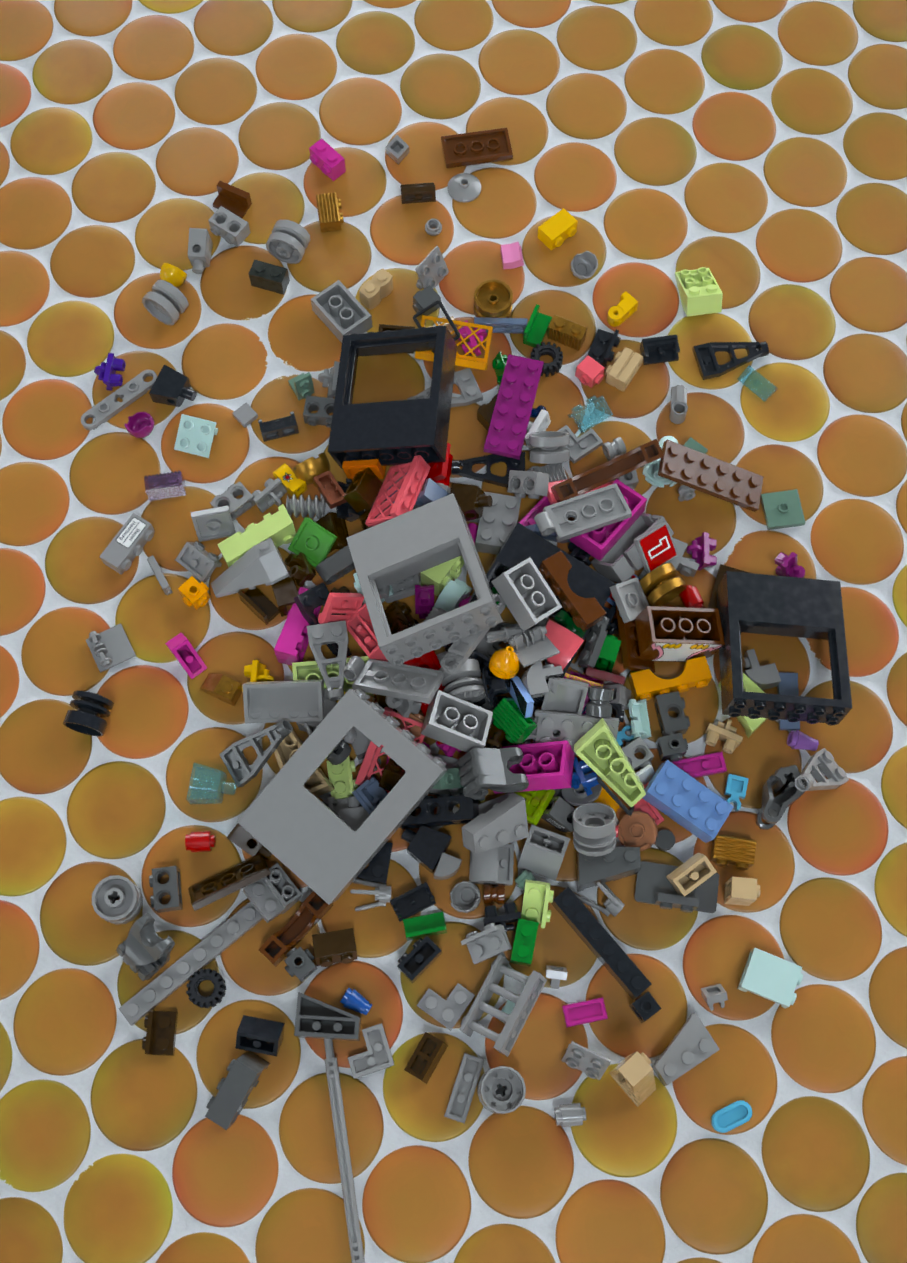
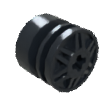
M74 691L72 695L74 700H71L69 705L76 710L67 711L63 725L86 735L103 736L107 722L100 717H109L111 714L109 710L113 708L114 703L96 693Z

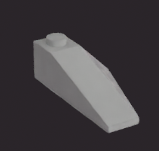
M269 538L253 546L211 583L216 598L238 593L241 589L245 588L250 590L256 589V586L266 584V586L273 585L290 575L272 538Z

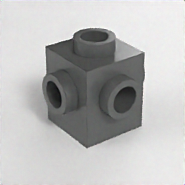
M668 732L663 737H658L656 741L660 761H679L686 754V750H688L686 738L683 739L682 733Z
M295 947L286 954L287 958L284 961L287 966L284 968L291 977L296 975L301 982L318 969L312 962L315 958L308 949L303 951L301 947L298 949ZM302 960V964L297 966V963Z

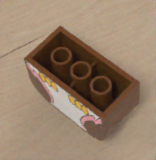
M647 606L634 620L640 658L645 661L686 662L687 660L706 656L707 659L725 645L718 609Z

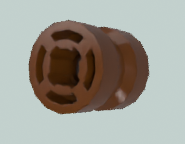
M484 883V904H491L494 901L498 905H504L505 884H498L492 887L491 884Z

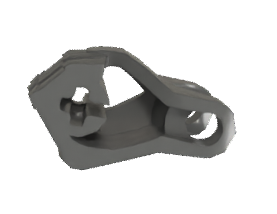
M477 747L459 758L458 764L461 767L459 769V776L462 777L460 784L464 787V796L477 800L485 799L488 789L502 793H513L527 789L529 785L527 776L509 771L512 765L519 764L522 761L523 751L518 747L501 749Z
M796 765L779 768L765 782L762 790V807L756 817V824L761 829H771L782 818L786 808L805 793L795 787V779L800 775ZM784 785L785 788L781 791L780 795L774 797L773 791L776 794ZM762 818L770 824H764Z
M149 913L135 921L127 939L118 945L116 950L121 957L124 956L123 961L130 966V969L135 974L138 973L142 981L151 979L169 962L170 952L175 945V942L169 935L166 939L157 935L154 930L155 919Z

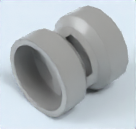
M621 437L614 439L611 443L606 442L602 444L603 453L609 461L617 455L627 453L625 443Z

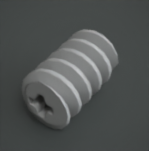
M293 494L291 499L287 495L286 510L290 517L293 513L296 518L299 517L300 513L302 518L307 517V514H309L311 519L314 518L315 514L317 519L325 515L326 501L323 496L321 501H319L317 495H315L314 500H311L310 495L307 496L306 500H304L302 494L299 500L296 499L295 494Z

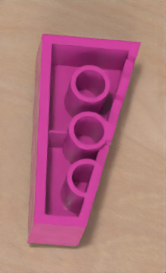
M300 587L298 594L300 595L309 589ZM296 603L292 605L288 612L287 620L274 648L278 662L292 666V663L303 662L309 644L307 626H310V624L302 616ZM319 606V607H317V608L314 609V615H315L317 618H318V615H319L321 606Z

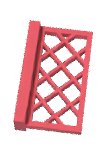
M421 455L414 456L412 462L389 468L365 522L368 527L378 525L413 510L431 468Z
M383 708L385 710L383 713L386 716L402 720L405 726L402 730L407 729L410 731L409 728L415 725L421 728L423 726V723L410 717H403L391 708ZM421 734V736L416 737L414 740L419 739L418 743H423L425 736ZM370 741L355 784L362 785L377 772L382 777V770L385 767H380L378 758L386 754L385 752L381 753L383 745L378 747Z

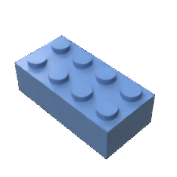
M666 760L658 767L646 786V795L643 797L645 801L705 843L715 839L734 807L669 760Z

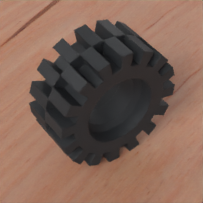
M541 342V346L538 343L536 348L532 349L531 359L540 361V357L543 355H549L553 358V362L544 363L541 376L546 374V377H549V373L553 376L562 367L563 352L560 351L561 348L559 346L556 348L555 343L550 345L551 342H548L545 345V342Z
M208 968L199 969V972L195 971L194 975L189 977L188 980L190 981L186 984L188 988L186 993L189 996V1000L198 1007H215L226 994L224 993L226 990L225 980L214 970ZM205 980H209L214 984L213 993L207 997L201 996L198 990L200 983Z

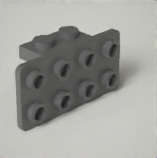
M645 861L640 862L641 867L639 872H637L634 896L636 902L660 905V908L663 909L680 908V911L689 913L693 911L714 913L716 911L719 886L718 873L712 875L684 897L676 892L666 878L678 866Z

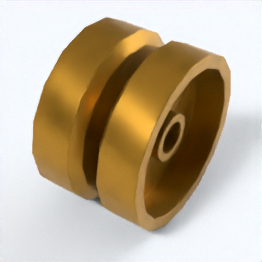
M500 280L482 282L474 292L475 316L510 318L513 303V292L510 287Z
M672 563L661 565L640 580L644 594L648 595L647 602L650 606L662 607L677 598L686 589L687 585L681 577H676L678 572Z

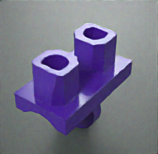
M108 353L107 362H101V366H96L94 373L98 375L99 380H103V383L107 385L106 389L112 391L113 386H122L123 377L121 374H116V371H125L126 363L124 359L115 358L114 353Z

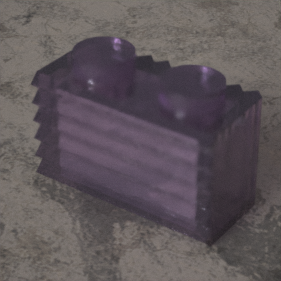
M181 471L144 477L145 491L150 501L187 495L185 480Z

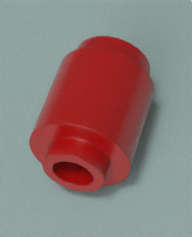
M688 585L679 594L686 608H705L703 605L704 601L696 586Z
M211 831L191 832L185 836L186 851L210 852L212 847L216 846V837L212 835Z

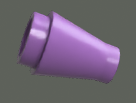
M799 730L791 731L787 739V745L791 746L792 749L816 751L819 744L817 739Z

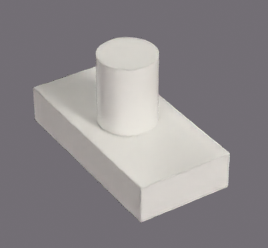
M541 409L535 421H529L528 433L525 436L528 448H536L529 444V434L546 431L551 423L548 411Z

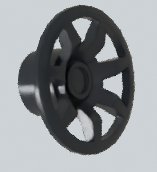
M485 665L482 669L483 686L489 704L492 708H495L497 706V695L509 693L510 683L509 679L498 678L495 675L492 676L489 668Z

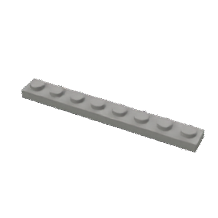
M249 902L119 1008L120 1012L129 1024L133 1026L148 1014L149 1010H153L187 982L189 977L194 975L195 971L199 972V969H203L258 924L263 917L254 905Z

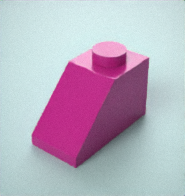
M179 633L165 643L191 679L207 669V666L182 633Z

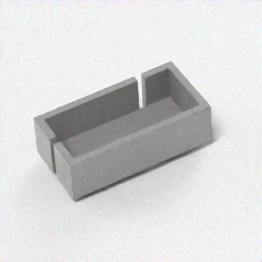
M642 513L603 559L599 561L594 558L591 561L592 565L598 573L613 582L622 583L630 580L631 576L635 573L634 570H639L643 567L633 539L660 522L667 521L663 516ZM667 523L668 528H669L670 533H671V536H672V535L674 534V532L672 531V529L670 528L669 524Z

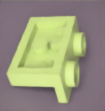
M348 756L345 761L338 765H332L329 761H326L329 781L335 788L331 791V797L345 799L354 796L352 792L358 788V784H355L356 779L353 780L352 772H356L354 760H350Z
M532 880L525 881L521 919L538 922L541 924V928H545L546 922L550 923L551 910H548V903L553 902L554 890H550V883Z

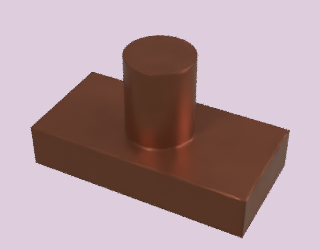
M330 470L313 477L314 484L330 509L347 502L343 498L345 493Z

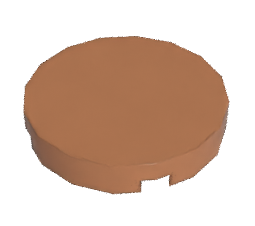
M633 811L631 816L626 814L622 817L618 824V838L623 846L640 847V851H644L656 842L658 827L654 818L648 813Z

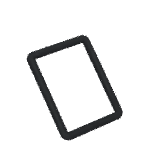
M440 300L435 301L413 315L415 324L420 328L421 325L417 317L439 304L457 335L453 338L454 341L460 338L459 331Z
M598 777V783L631 816L634 806L628 810L602 779Z

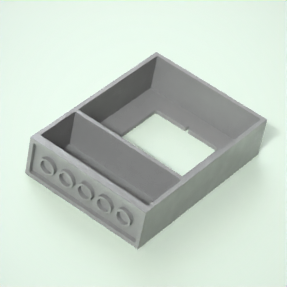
M349 689L237 821L329 905L340 898L448 771L445 767L446 763L440 757H433L430 754L431 750L425 744L417 743L414 740L416 737L409 730H402L398 727L400 723L394 717L386 716L383 713L385 710L379 704L371 703L368 700L370 697L361 689ZM352 727H356L378 747L383 745L384 747L381 750L405 770L404 776L357 831L350 828L304 786Z

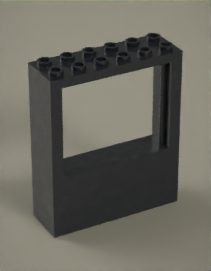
M438 325L428 328L420 327L417 329L386 330L384 332L343 335L328 453L341 469H343V461L378 459L381 466H391L412 462L414 456L421 455L427 463L446 461L457 344L447 326ZM435 350L430 398L352 404L358 357Z
M517 523L509 533L485 573L492 590L494 585L491 581L531 557L539 570L542 561L562 551L572 565L567 581L570 589L576 595L583 598L595 597L603 608L611 594L609 587L616 585V583L520 523ZM475 591L467 604L478 600ZM556 596L557 600L562 606V601L558 596ZM562 606V608H560L548 617L556 621L554 617L556 616L557 612H560V610H563L565 612L567 611ZM592 627L587 629L586 633L582 638L583 640H585L586 636L588 635ZM453 643L443 646L446 652H448ZM474 650L468 659L477 660L482 673L483 666L487 665L489 668L490 659ZM577 652L563 669V674L559 678L564 677ZM544 696L532 698L534 706L541 707Z
M726 571L716 589L717 609L719 610L725 643L719 649L722 715H729L730 717L746 716L750 719L768 718L771 721L779 719L788 720L789 722L805 721L809 724L826 723L830 726L839 724L852 709L840 581ZM740 632L828 640L833 699L745 692L743 687Z

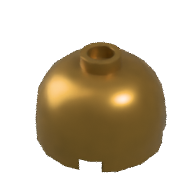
M325 453L318 454L319 457L316 459L311 457L295 465L292 470L296 478L305 481L306 485L314 484L313 477L330 470V464Z

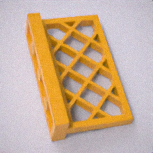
M422 315L421 327H425L426 319L433 320L436 326L439 325L437 321L443 322L440 324L441 326L449 323V321L444 318ZM452 320L454 324L460 325L457 330L463 326H468L472 332L466 338H463L460 334L462 341L457 346L464 342L469 351L464 355H460L457 351L455 365L487 370L493 327ZM480 329H487L488 336L481 342L476 332ZM474 335L479 344L471 349L466 340ZM480 345L485 350L484 358L476 357L473 352ZM431 350L416 351L415 359L434 362V353Z

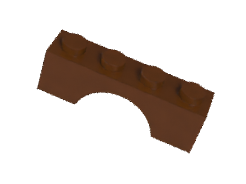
M559 551L542 561L539 571L550 584L554 595L558 596L562 601L563 608L570 612L575 625L584 632L602 621L606 612L595 597L583 598L576 595L570 589L567 576L572 565L563 552Z
M313 891L303 901L292 919L282 929L274 933L259 948V951L277 967L286 957V954L305 937L331 909L333 904L329 905Z

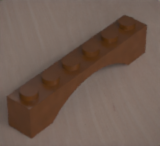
M654 439L602 465L551 487L557 503L582 495L662 458L664 454L658 440Z

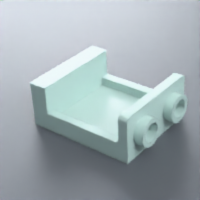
M753 948L750 950L737 989L744 992L749 991L778 1003L783 1008H788L796 1000L797 994L794 992L796 985L799 986L803 978L801 973L802 967L758 948Z

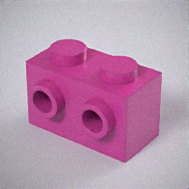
M322 138L309 148L311 162L332 181H335L346 172L345 159Z

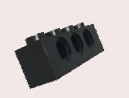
M463 792L460 793V796H452L451 794H442L440 798L426 796L399 828L413 829L420 828L421 825L435 827L467 824L479 816L478 799L474 800L466 797ZM459 804V810L453 813V807ZM440 806L439 813L434 815V809ZM421 808L420 814L415 816L416 809Z

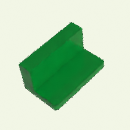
M537 304L523 336V344L535 348L538 343L541 346V342H543L552 320L551 316L539 313L540 305Z
M443 912L403 919L407 941L447 933Z

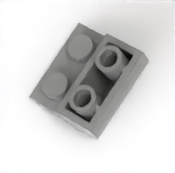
M505 844L477 854L470 851L469 882L483 885L484 883L505 884V886L513 885L514 844Z
M278 863L269 868L270 875L243 889L244 894L267 923L281 913L287 912L302 896Z

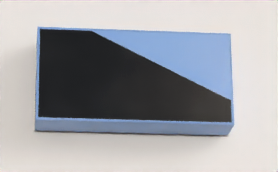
M518 676L511 678L509 693L525 718L532 717L534 706L532 697Z

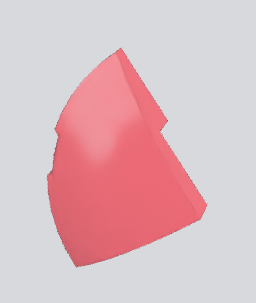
M549 620L545 626L547 629V634L545 635L560 653L546 660L549 664H554V667L562 666L563 670L584 640L565 627Z

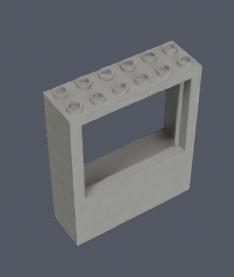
M453 493L346 538L378 646L392 667L401 665L413 658L421 657L425 653L438 650L442 646L457 642L461 638L477 634L481 630L494 627L503 622L466 519ZM462 555L478 600L392 635L378 590L382 589L383 586H389Z

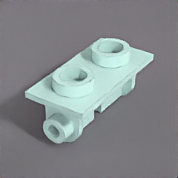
M636 699L629 700L627 707H629L631 735L634 736V740L639 737L642 739L652 737L646 699L637 702Z

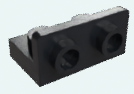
M598 329L588 352L591 358L605 368L608 362L613 360L615 354L613 352L614 347L618 348L621 338L618 337L619 330L616 329L613 334Z

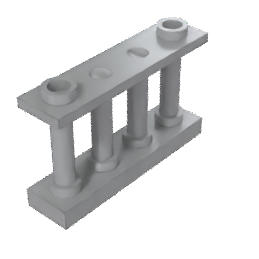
M499 954L497 959L492 962L491 970L468 1014L462 1019L459 1030L469 1037L475 1031L495 1042L493 1048L508 1057L547 979L534 970L531 975L527 976L508 967L510 962L503 955ZM503 974L525 984L520 995L498 985ZM493 993L515 1003L510 1014L488 1004ZM483 1012L505 1022L501 1033L498 1034L478 1023Z

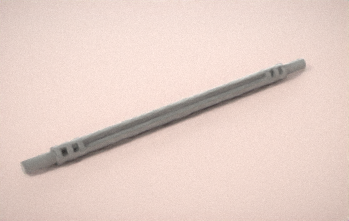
M324 1039L326 1059L324 1061L351 1262L365 1263L337 1057L334 1055L332 1039Z

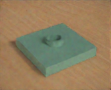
M797 489L761 494L760 500L768 530L805 525L806 522Z

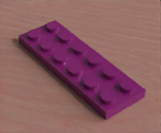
M508 355L484 452L520 460L544 365L543 361Z

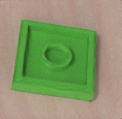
M305 517L288 550L296 555L300 552L305 554L308 563L316 568L319 563L326 559L337 536L310 518Z

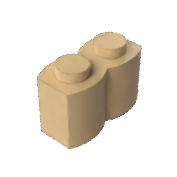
M385 269L378 270L371 280L361 286L359 290L361 303L369 310L378 306L381 299L387 297L392 292L393 276Z

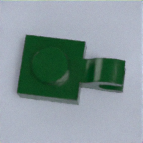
M563 610L557 612L554 617L556 621L565 625L566 629L580 638H583L587 631L583 632L580 627H577L572 615L570 617Z

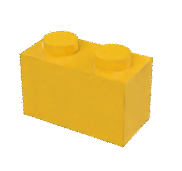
M563 208L538 227L537 238L552 251L555 247L561 246L568 237L575 235L578 221Z

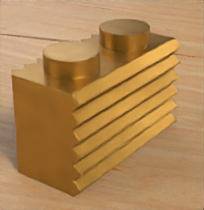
M335 192L324 193L323 195L317 194L316 201L321 232L341 230V224L344 223L343 213H339V209H342L341 199H337Z
M554 315L548 327L547 338L580 351L586 339L588 327Z
M717 834L715 839H713L710 861H715V864L718 866H728V864L736 865L737 869L748 870V868L754 865L757 842L755 840Z

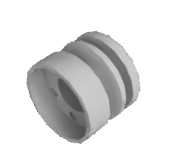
M467 659L461 669L454 674L444 672L445 678L441 683L445 687L443 692L472 704L485 698L483 680L480 679L482 674L477 660ZM456 661L448 663L447 666L452 667Z
M587 803L577 807L573 812V845L575 849L581 854L594 857L611 853L616 846V813L614 809L602 803Z
M499 1066L489 1069L478 1082L477 1094L479 1101L485 1109L492 1113L507 1114L513 1112L521 1106L525 1098L526 1086L524 1079L518 1071L511 1067ZM497 1085L500 1087L504 1086L503 1096L495 1093L498 1089Z

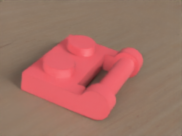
M329 593L324 609L318 615L319 624L345 620L347 622L361 608L364 596L361 593ZM332 613H342L345 615H332Z

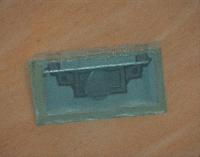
M750 365L738 378L741 383L763 401H766L778 389Z

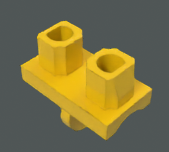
M253 660L251 665L244 666V675L247 678H251L250 682L274 681V677L269 675L270 670L266 669V665L259 663V660Z

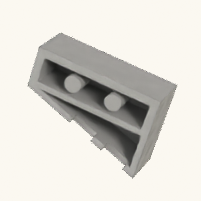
M510 793L507 795L508 798L500 804H494L493 808L487 813H481L461 827L463 846L477 854L529 837L525 799L515 793Z
M694 1012L689 1016L652 1068L663 1086H667L720 1049Z

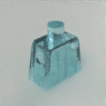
M194 763L186 800L189 804L222 803L224 794L235 795L236 783L226 782L227 775L223 771Z

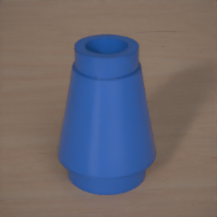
M348 987L340 1000V1003L344 1004L343 1007L367 1015L372 1007V1004L355 988L352 990Z

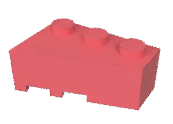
M365 603L346 622L347 630L370 659L388 662L378 646Z

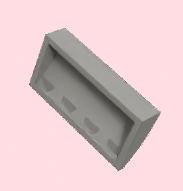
M549 677L547 685L549 692L544 696L541 710L582 714L589 683L566 678ZM559 730L553 731V735L558 736L561 733Z
M323 679L245 682L242 684L245 724L277 723L282 719L288 722L322 721L324 719Z

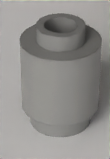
M580 1103L563 1104L554 1108L556 1126H581L583 1121L586 1120L585 1107H581Z

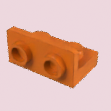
M378 459L343 461L342 465L347 478L352 480L356 473L368 467L379 479H384L387 467L381 466Z

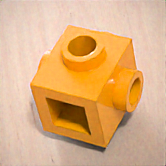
M193 576L178 588L183 597L182 601L188 607L193 606L196 610L204 607L210 599L209 588L202 581L199 583Z

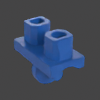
M574 757L573 766L576 772L572 774L571 788L578 789L582 783L587 796L593 794L591 788L599 784L597 781L598 776L595 772L589 773L593 770L583 760L578 762L577 758Z

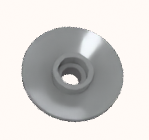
M460 173L449 180L448 193L451 198L458 202H471L480 195L481 183L472 174Z
M581 783L578 789H562V796L567 803L581 806L594 802L601 794L602 786L598 784L592 787L593 794L587 796Z

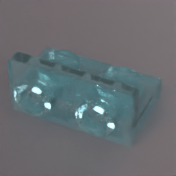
M594 395L586 400L587 404L575 406L571 409L572 413L568 414L569 418L573 417L581 433L613 415L603 396L596 397Z

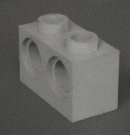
M222 206L208 220L210 230L214 235L221 236L227 243L234 244L237 247L251 233L247 221Z
M510 470L507 492L514 493L515 497L525 498L526 495L531 499L547 496L550 474Z
M240 481L229 486L227 491L215 496L212 502H210L212 508L228 505L233 521L256 505L253 500L254 497ZM238 495H243L242 498L236 499Z
M641 737L622 748L634 771L652 764L651 761L654 755ZM641 752L644 758L637 759L634 753Z

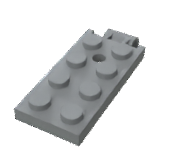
M617 483L544 507L543 512L537 514L534 520L542 536H549L556 532V540L561 542L631 518L632 512ZM573 517L575 520L569 521L567 518Z
M352 656L342 671L343 676L347 680L354 681L353 690L361 689L367 693L427 704L431 703L445 678L444 671L404 664L392 667L389 662L369 659L365 664L363 659L358 656Z
M535 710L536 717L532 716L530 718L537 724V727L527 739H533V743L567 740L574 751V744L603 717ZM603 718L617 741L619 718ZM559 730L561 733L560 735L555 736L553 735V731Z

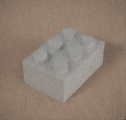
M340 280L311 298L313 312L341 343L343 335L363 334L373 327L370 313Z
M484 492L486 496L490 495L492 497L493 503L491 507L483 508V514L479 520L475 547L477 552L497 555L509 533L518 523L521 497Z
M531 557L491 581L523 632L562 608Z
M438 690L428 705L421 734L468 753L473 748L485 747L493 712Z

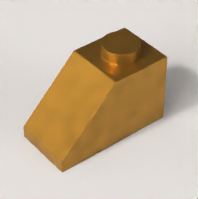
M209 673L200 688L201 691L232 706H235L242 694V686L239 682L215 673Z

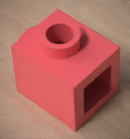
M587 355L576 367L575 376L582 384L592 388L603 380L605 367Z

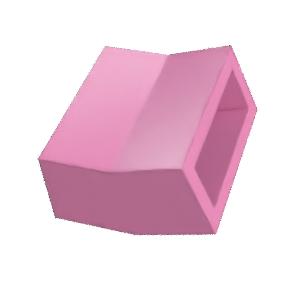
M519 242L501 245L500 252L503 269L524 266L522 249Z

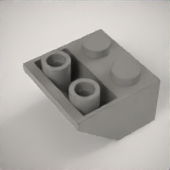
M531 825L528 833L529 837L526 839L517 867L556 881L570 838Z

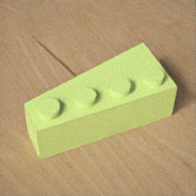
M284 504L279 506V511L273 515L270 512L264 515V520L260 523L248 525L245 532H237L217 544L228 568L253 546L269 538H272L276 547L292 542L296 531Z
M368 656L360 657L363 659L365 664L370 659ZM351 657L346 659V665L351 659ZM316 661L292 663L293 680L323 679ZM338 664L326 665L328 677L339 676ZM345 677L343 690L347 692L349 689H352L354 681H349ZM365 692L369 697L374 698V694Z
M602 718L574 744V751L632 808L646 795L645 788Z

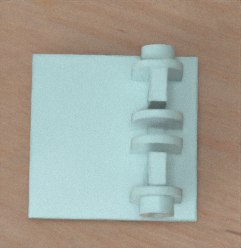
M181 414L174 450L209 458L213 437L218 433V428H216L217 422Z

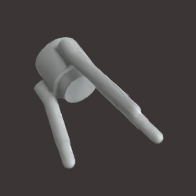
M357 878L353 881L354 883L376 888L375 890L351 889L350 893L375 895V900H379V902L356 907L355 911L386 906V903H390L391 886Z
M596 883L608 897L603 903L606 906L605 908L575 894L581 902L601 911L607 917L610 913L615 917L625 906L606 883Z

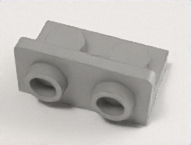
M186 542L175 560L199 580L207 582L214 569L222 566V563L218 561L219 557L211 552L208 553L204 549L205 546L200 542Z
M494 923L483 927L484 931L480 933L477 931L471 932L466 935V939L460 941L461 945H467L474 964H479L512 949L503 925L495 926Z

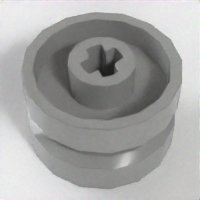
M278 220L267 240L266 248L276 259L289 264H297L302 260L310 242V235L305 228L296 222Z
M160 279L152 286V291L147 292L142 299L144 307L150 314L162 323L171 326L179 319V314L184 313L189 306L187 298L179 289L171 283Z
M542 431L529 434V444L532 447H536L529 451L530 462L555 464L570 460V450L565 448V446L570 444L569 433Z
M113 875L102 879L95 886L92 893V905L94 911L107 922L115 925L126 924L134 920L140 913L143 906V896L140 889L128 878Z

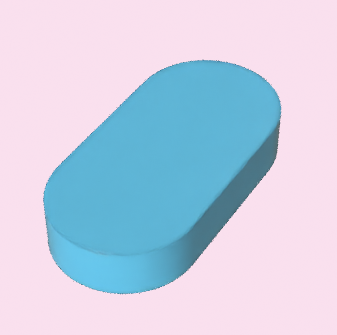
M735 1101L713 1113L711 1125L715 1131L726 1133L748 1122L752 1117V1108L745 1101Z

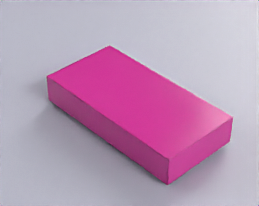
M603 997L562 1006L566 1028L608 1019Z

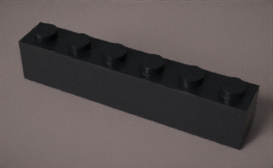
M569 887L553 899L551 904L633 1000L651 985V982Z

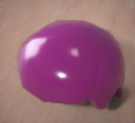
M143 411L129 416L128 424H124L130 435L136 438H145L150 435L154 428V419L150 414Z

